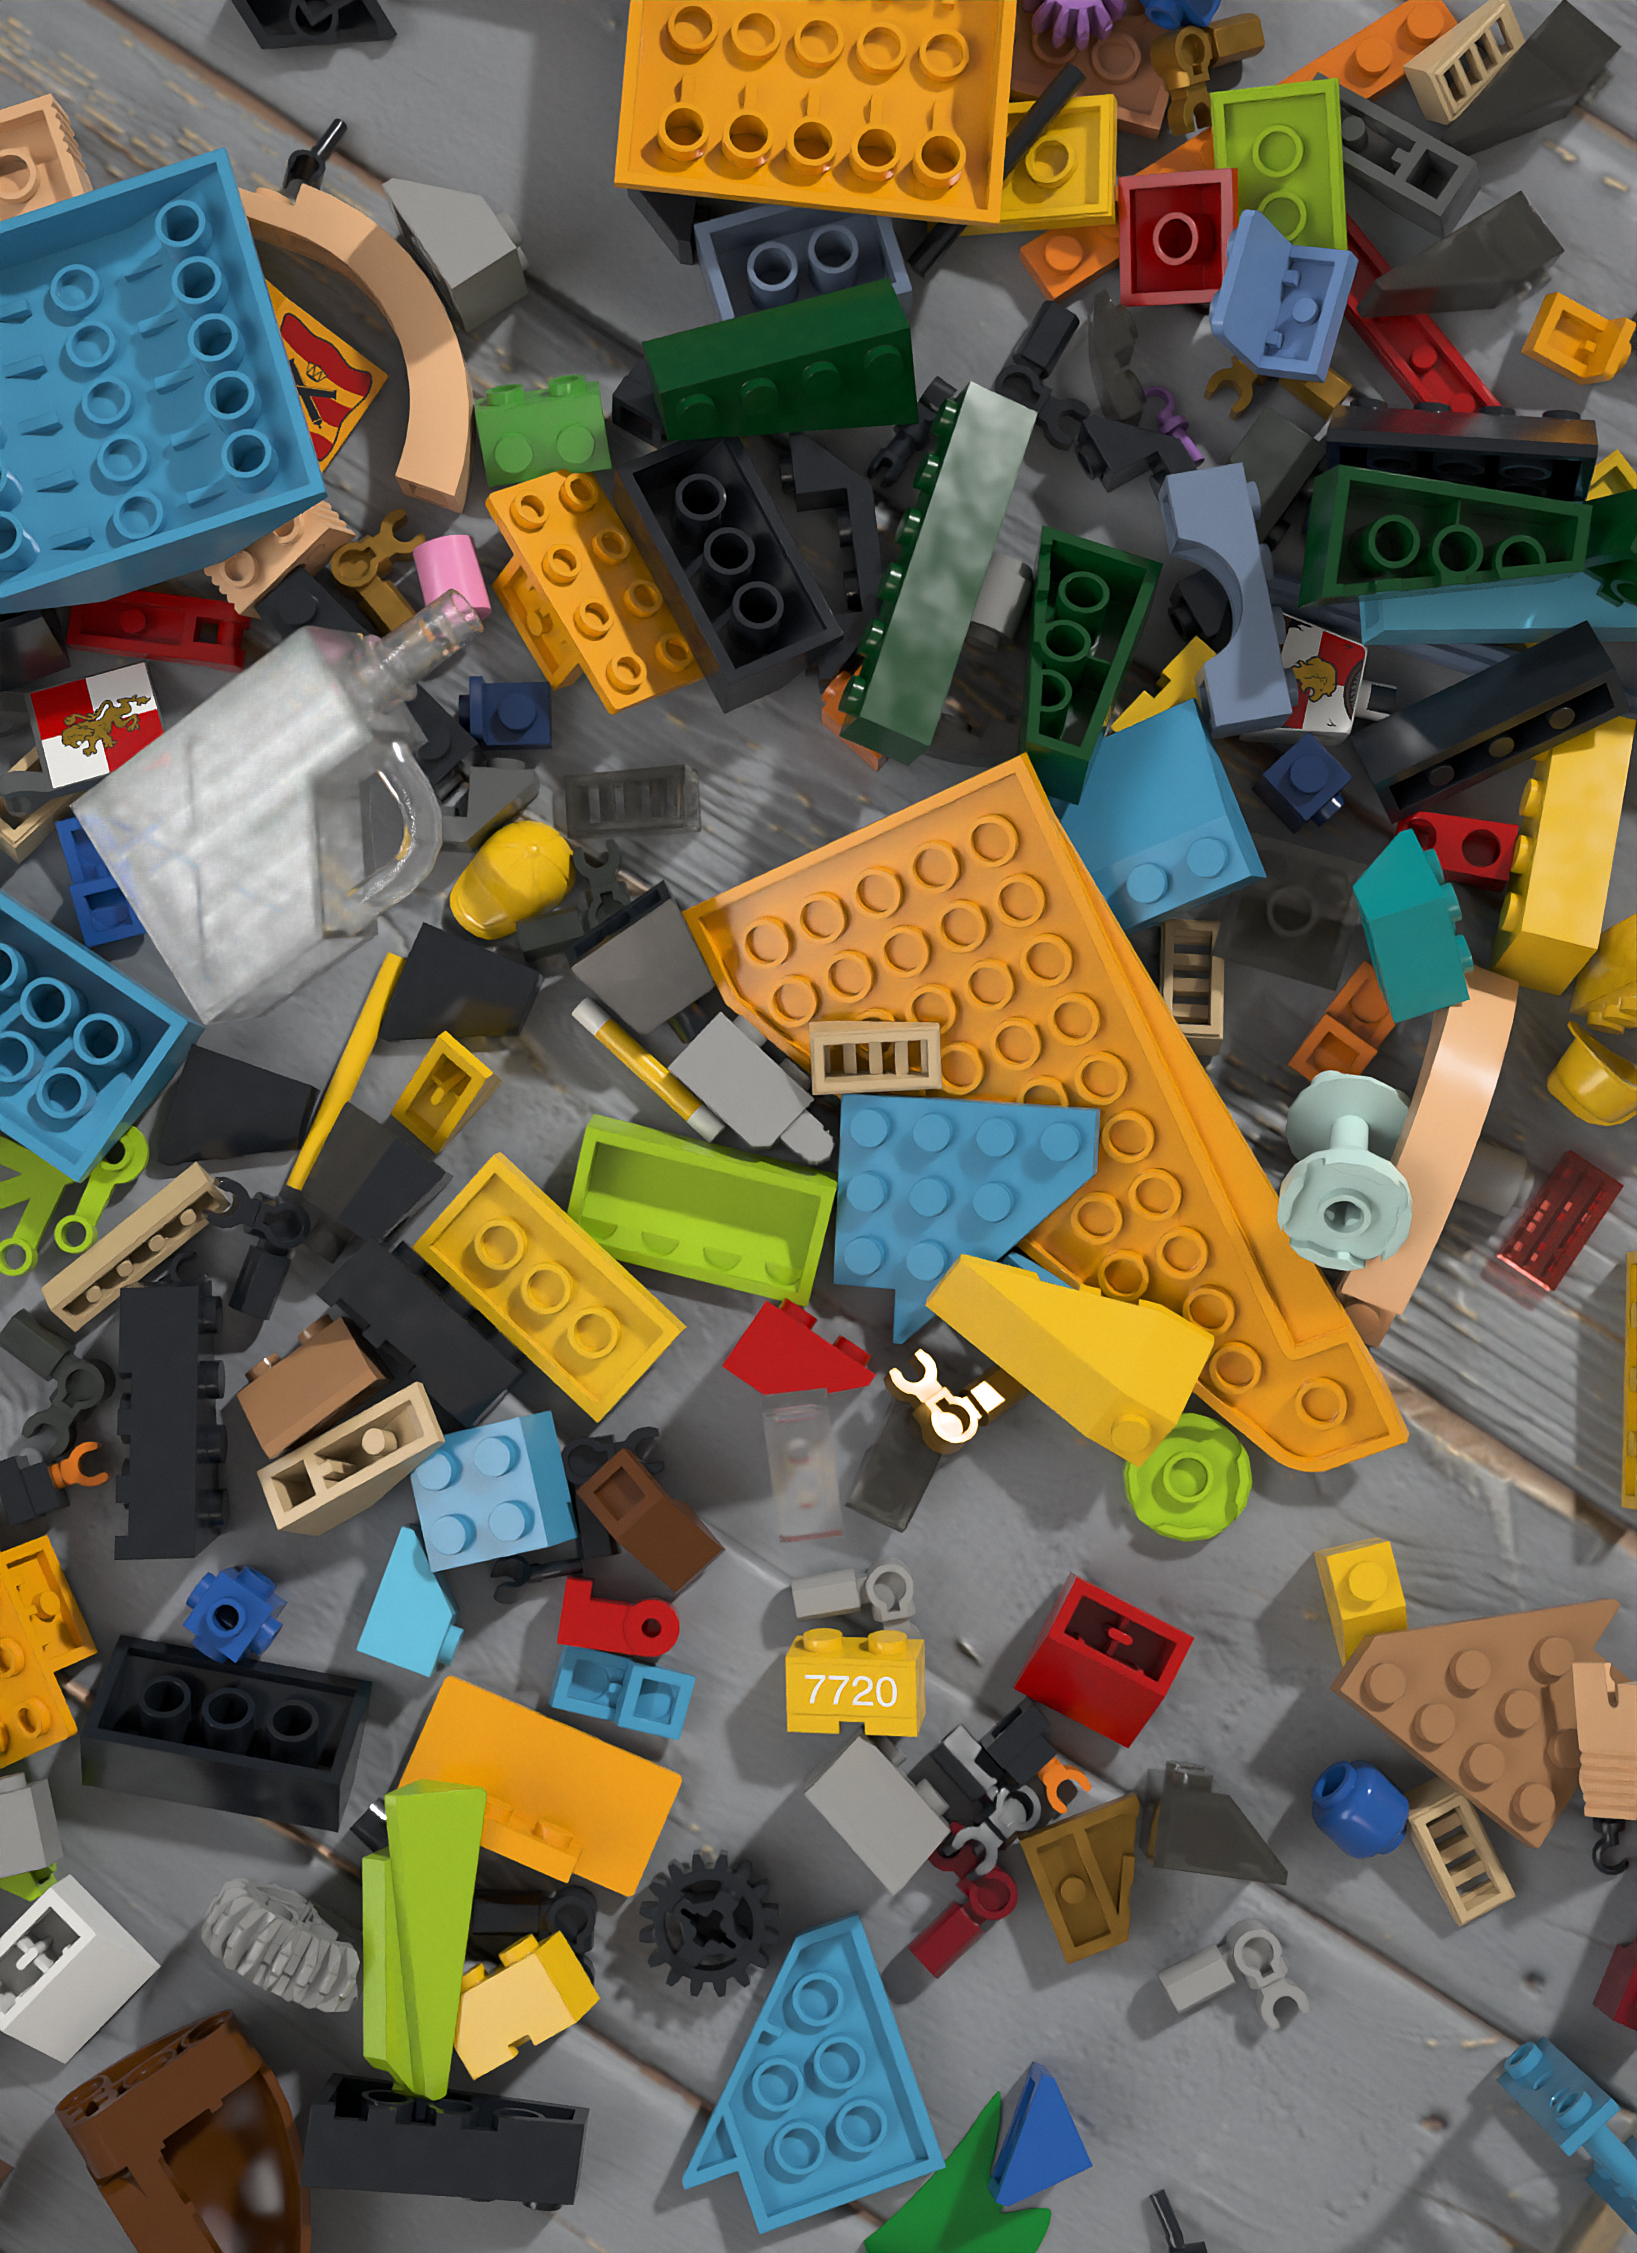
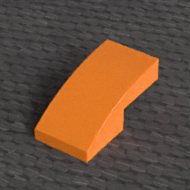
M1364 959L1361 961L1287 1063L1312 1082L1316 1075L1328 1070L1359 1076L1378 1052L1377 1048L1396 1025L1379 989L1374 967Z

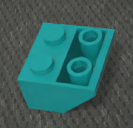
M1412 828L1401 831L1352 886L1378 986L1394 1024L1470 1000L1464 974L1474 971L1473 960L1463 934L1457 935L1455 922L1462 920L1460 906L1452 884L1450 882L1445 884L1442 868L1434 848L1423 851Z

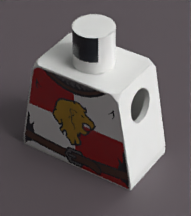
M1283 613L1286 640L1284 644H1279L1283 668L1291 667L1294 671L1298 687V704L1291 707L1292 714L1282 727L1241 734L1239 740L1246 742L1296 744L1305 734L1310 732L1321 745H1341L1351 732L1354 717L1378 722L1392 714L1396 697V686L1362 679L1368 648L1364 645Z

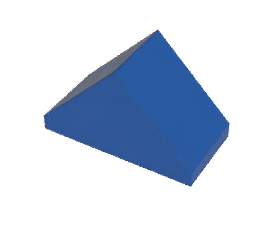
M1032 2062L987 2186L995 2202L1007 2207L1093 2167L1055 2078L1044 2065Z

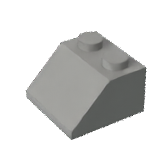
M392 178L382 184L401 236L466 333L529 294L523 271L529 268L530 265L519 247L524 242L516 226L504 210L494 215L482 195Z
M861 1725L805 1775L804 1795L894 1896L906 1885L950 1833L948 1821L942 1816L950 1807L925 1778L915 1785L899 1765L907 1758L889 1736L865 1735V1727Z

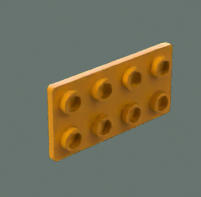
M561 469L489 495L485 501V506L514 553V556L491 587L545 678L550 683L553 691L574 684L584 672L608 713L615 715L704 678L697 661L634 541L592 472L571 473L566 469Z
M47 1535L6 1551H0V1769L77 1734L76 1723L54 1672L98 1653Z
M449 1675L443 1681L397 1789L420 1779L480 1786L487 1793L480 1846L564 1883H568L572 1873L622 1895L631 1897L637 1889L682 1783V1776L675 1771L466 1680Z

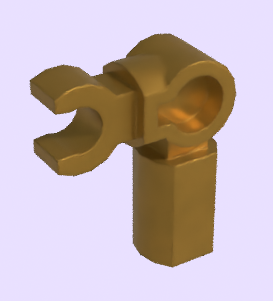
M1243 13L1210 22L1208 26H1187L1162 33L1156 37L1150 51L1151 64L1156 74L1163 79L1165 92L1170 91L1172 102L1168 109L1167 119L1173 136L1195 131L1193 112L1197 129L1212 126L1211 100L1205 81L1210 80L1208 69L1254 57L1261 53L1265 46L1260 17L1254 13Z
M1233 354L1230 358L1233 365L1232 368H1224L1215 372L1208 380L1203 397L1210 401L1220 388L1230 387L1234 389L1239 399L1232 406L1229 417L1236 420L1243 416L1249 408L1253 395V386H1262L1270 376L1255 374ZM1330 367L1325 383L1280 378L1278 381V385L1326 422L1332 417L1335 406L1342 405L1354 387Z
M403 508L393 510L385 516L381 523L380 533L372 538L370 535H366L358 542H350L340 546L333 553L330 561L333 582L338 592L346 598L360 600L358 609L398 657L406 656L425 642L431 631L390 580L383 582L381 580L394 570L392 565L395 562L413 561V550L420 544L427 542V538L423 533L415 536L409 542H401L394 538L395 532L408 523L407 513Z
M921 1349L908 1361L917 1372L919 1382L911 1383L906 1381L896 1368L889 1371L883 1379L886 1389L894 1398L899 1401L909 1402L913 1406L915 1411L912 1415L921 1425L922 1437L926 1445L934 1452L940 1454H953L959 1451L976 1433L978 1425L982 1427L989 1425L1032 1393L999 1365L995 1364L961 1389L959 1397H956L948 1386L942 1388L937 1382L935 1362L929 1354Z

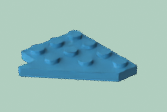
M865 1092L842 1094L833 1284L895 1289L893 1343H905L936 1316L933 1311L925 1306L926 1298L961 1253L993 1262L999 1261L1097 1174L1101 1109Z
M858 1910L796 1933L683 2172L682 2183L686 2190L738 2171L759 2235L946 2168L940 2145Z

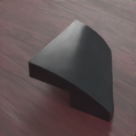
M231 0L262 50L386 41L398 35L377 0Z
M423 922L396 985L378 1037L389 1043H400V1040L435 1039L444 1031H447L456 1040L473 1036H489L491 1038L518 1037L544 982V977L536 970Z
M192 1044L171 1105L157 1162L168 1166H178L180 1163L210 1159L225 1160L241 1158L249 1154L299 1150L321 1090L312 1085Z

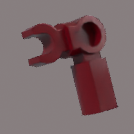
M955 1820L949 1825L953 1834L966 1828ZM963 1845L958 1854L953 1857L942 1856L937 1849L928 1857V1860L934 1867L942 1871H953L960 1878L955 1886L967 1897V1900L962 1905L954 1900L908 1944L915 1957L937 1979L985 1934L981 1925L987 1919H1003L1011 1914L1017 1904L1018 1893L1016 1883L1012 1876L997 1864L988 1874L975 1881L970 1882L966 1878L968 1872L974 1868L977 1862L976 1853L968 1845Z

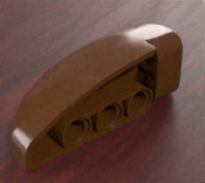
M232 2009L222 2010L191 2022L128 2054L75 2088L55 2108L57 2117L84 2158L89 2174L138 2253H310V2187L299 2186L304 2154L292 2112L273 2071L265 2063Z

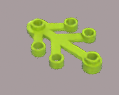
M131 1125L118 1140L125 1147L124 1158L117 1164H110L106 1157H104L86 1177H90L75 1215L66 1216L58 1222L54 1237L57 1245L63 1251L83 1254L96 1244L98 1240L97 1225L116 1185L135 1180L145 1170L149 1160V1145L144 1134L135 1126ZM0 1136V1164L21 1173V1175L0 1182V1211L29 1200L12 1238L5 1239L0 1243V1272L8 1276L22 1277L35 1269L38 1262L37 1248L66 1186L76 1183V1181L28 1148ZM79 1222L86 1229V1238L81 1245L73 1247L69 1244L66 1234L71 1225ZM19 1245L26 1253V1260L20 1268L14 1270L8 1265L6 1257L10 1248Z

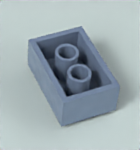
M764 204L694 225L697 256L717 322L889 278L905 317H910L912 287L890 217Z

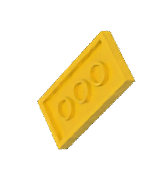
M501 1152L494 1154L412 1246L427 1263L597 1423L614 1408L687 1328Z

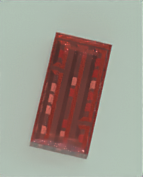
M1572 1150L1565 1151L1496 1256L1547 1291H1555L1624 1185Z

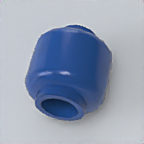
M1365 1760L1339 1761L1329 1766L1316 1780L1311 1793L1313 1799V1820L1317 1827L1347 1855L1357 1859L1369 1858L1377 1854L1384 1855L1392 1852L1401 1844L1407 1832L1405 1824L1409 1817V1801L1404 1792L1375 1764Z

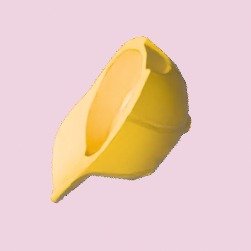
M525 820L508 824L495 832L483 844L453 886L450 894V908L453 916L467 932L477 938L495 940L513 934L517 931L515 921L549 913L571 892L576 878L573 851L565 839L560 836V833L546 823Z

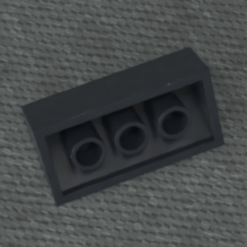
M738 436L679 440L615 467L612 501L724 714L780 690L843 640L844 633Z
M120 1635L80 1734L82 1785L338 1833L355 1779L372 1692V1682L248 1658L237 1663L227 1658L224 1663H219L195 1648Z

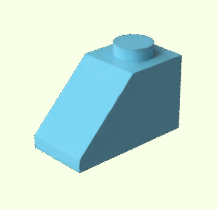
M412 1523L402 1526L356 1650L431 1677L438 1671L440 1663L448 1666L452 1665L459 1649L464 1629L454 1626L460 1609L443 1571L431 1573L420 1526Z

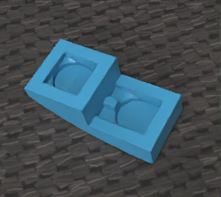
M563 1645L548 1704L553 1708L613 1721L619 1727L679 1740L696 1677L682 1671L615 1652Z

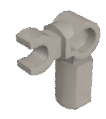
M883 1557L876 1560L869 1566L867 1572L855 1575L854 1568L790 1579L797 1622L860 1612L861 1604L870 1603L873 1620L883 1624L881 1630L901 1631L907 1635V1639H923L919 1629L909 1620V1617L917 1612L914 1600V1581L910 1569L903 1561L895 1557Z
M1255 1919L1238 1921L1232 1926L1226 1936L1225 1945L1217 1948L1213 1943L1157 1973L1178 2015L1236 1985L1234 1978L1241 1974L1249 1988L1253 1990L1259 1989L1256 1996V2008L1263 2021L1273 2031L1280 2028L1279 2022L1273 2013V2006L1279 1998L1284 1996L1291 1997L1303 2015L1310 2011L1309 2000L1304 1991L1292 1979L1284 1977L1288 1972V1966L1282 1956L1279 1941L1264 1923Z

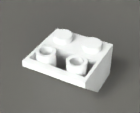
M69 1874L51 1886L0 1938V2030L66 2064L161 1966Z

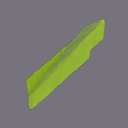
M420 1779L385 1794L389 1846L362 1858L363 2056L373 2068L388 2071L394 2078V2085L392 2087L394 2093L431 2101L440 2100L447 2094L487 1799L485 1789L480 1786Z

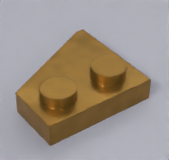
M1134 1792L1018 1837L1067 1965L1128 1941L1131 1908L1129 1907L1130 1892L1135 1868L1136 1822L1140 1809V1803Z

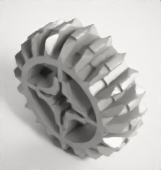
M233 1878L231 1881L224 1883L219 1895H214L205 1913L207 1917L201 1928V1939L206 1947L209 1948L213 1957L222 1960L227 1969L238 1972L244 1977V1981H250L259 1985L265 1992L275 1993L283 1997L287 2002L294 2001L300 2003L307 2009L318 2008L328 2013L347 2012L351 2007H355L363 1993V1931L354 1928L351 1921L341 1918L334 1913L333 1909L323 1907L316 1903L314 1899H308L299 1895L293 1889L287 1890L274 1882L265 1883L258 1878Z

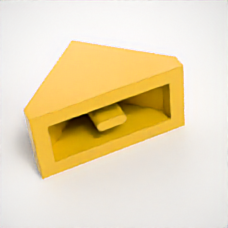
M444 1031L433 1043L390 1114L437 1155L450 1143L503 1081L447 1031Z

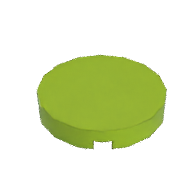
M1194 1413L1181 1414L1177 1425L1140 1468L1125 1460L1122 1470L1125 1497L1137 1518L1157 1534L1183 1542L1210 1539L1224 1531L1223 1529L1230 1526L1246 1507L1252 1486L1249 1456L1235 1434L1218 1420Z

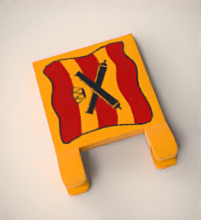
M265 279L320 469L323 473L387 381L389 375L285 297Z

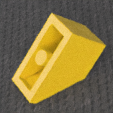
M1373 1537L1314 1552L1342 1668L1365 1635L1407 1629L1406 1603L1390 1541Z

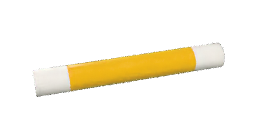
M589 996L574 1009L571 1015L707 1142L712 1143L727 1127L721 1119Z

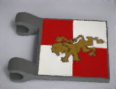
M147 660L27 693L0 692V738L12 735L30 722L42 767V772L12 771L0 776V796L5 800L7 811L11 816L22 817L29 815L54 798L176 765Z

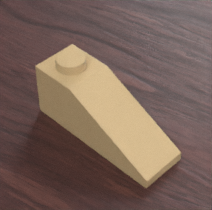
M415 1382L258 1470L257 1475L278 1531L319 1536L370 1508L446 1441L423 1383Z

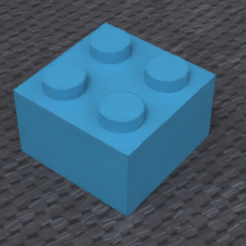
M551 1410L443 1435L446 1442L409 1473L431 1573L546 1548L579 1537Z

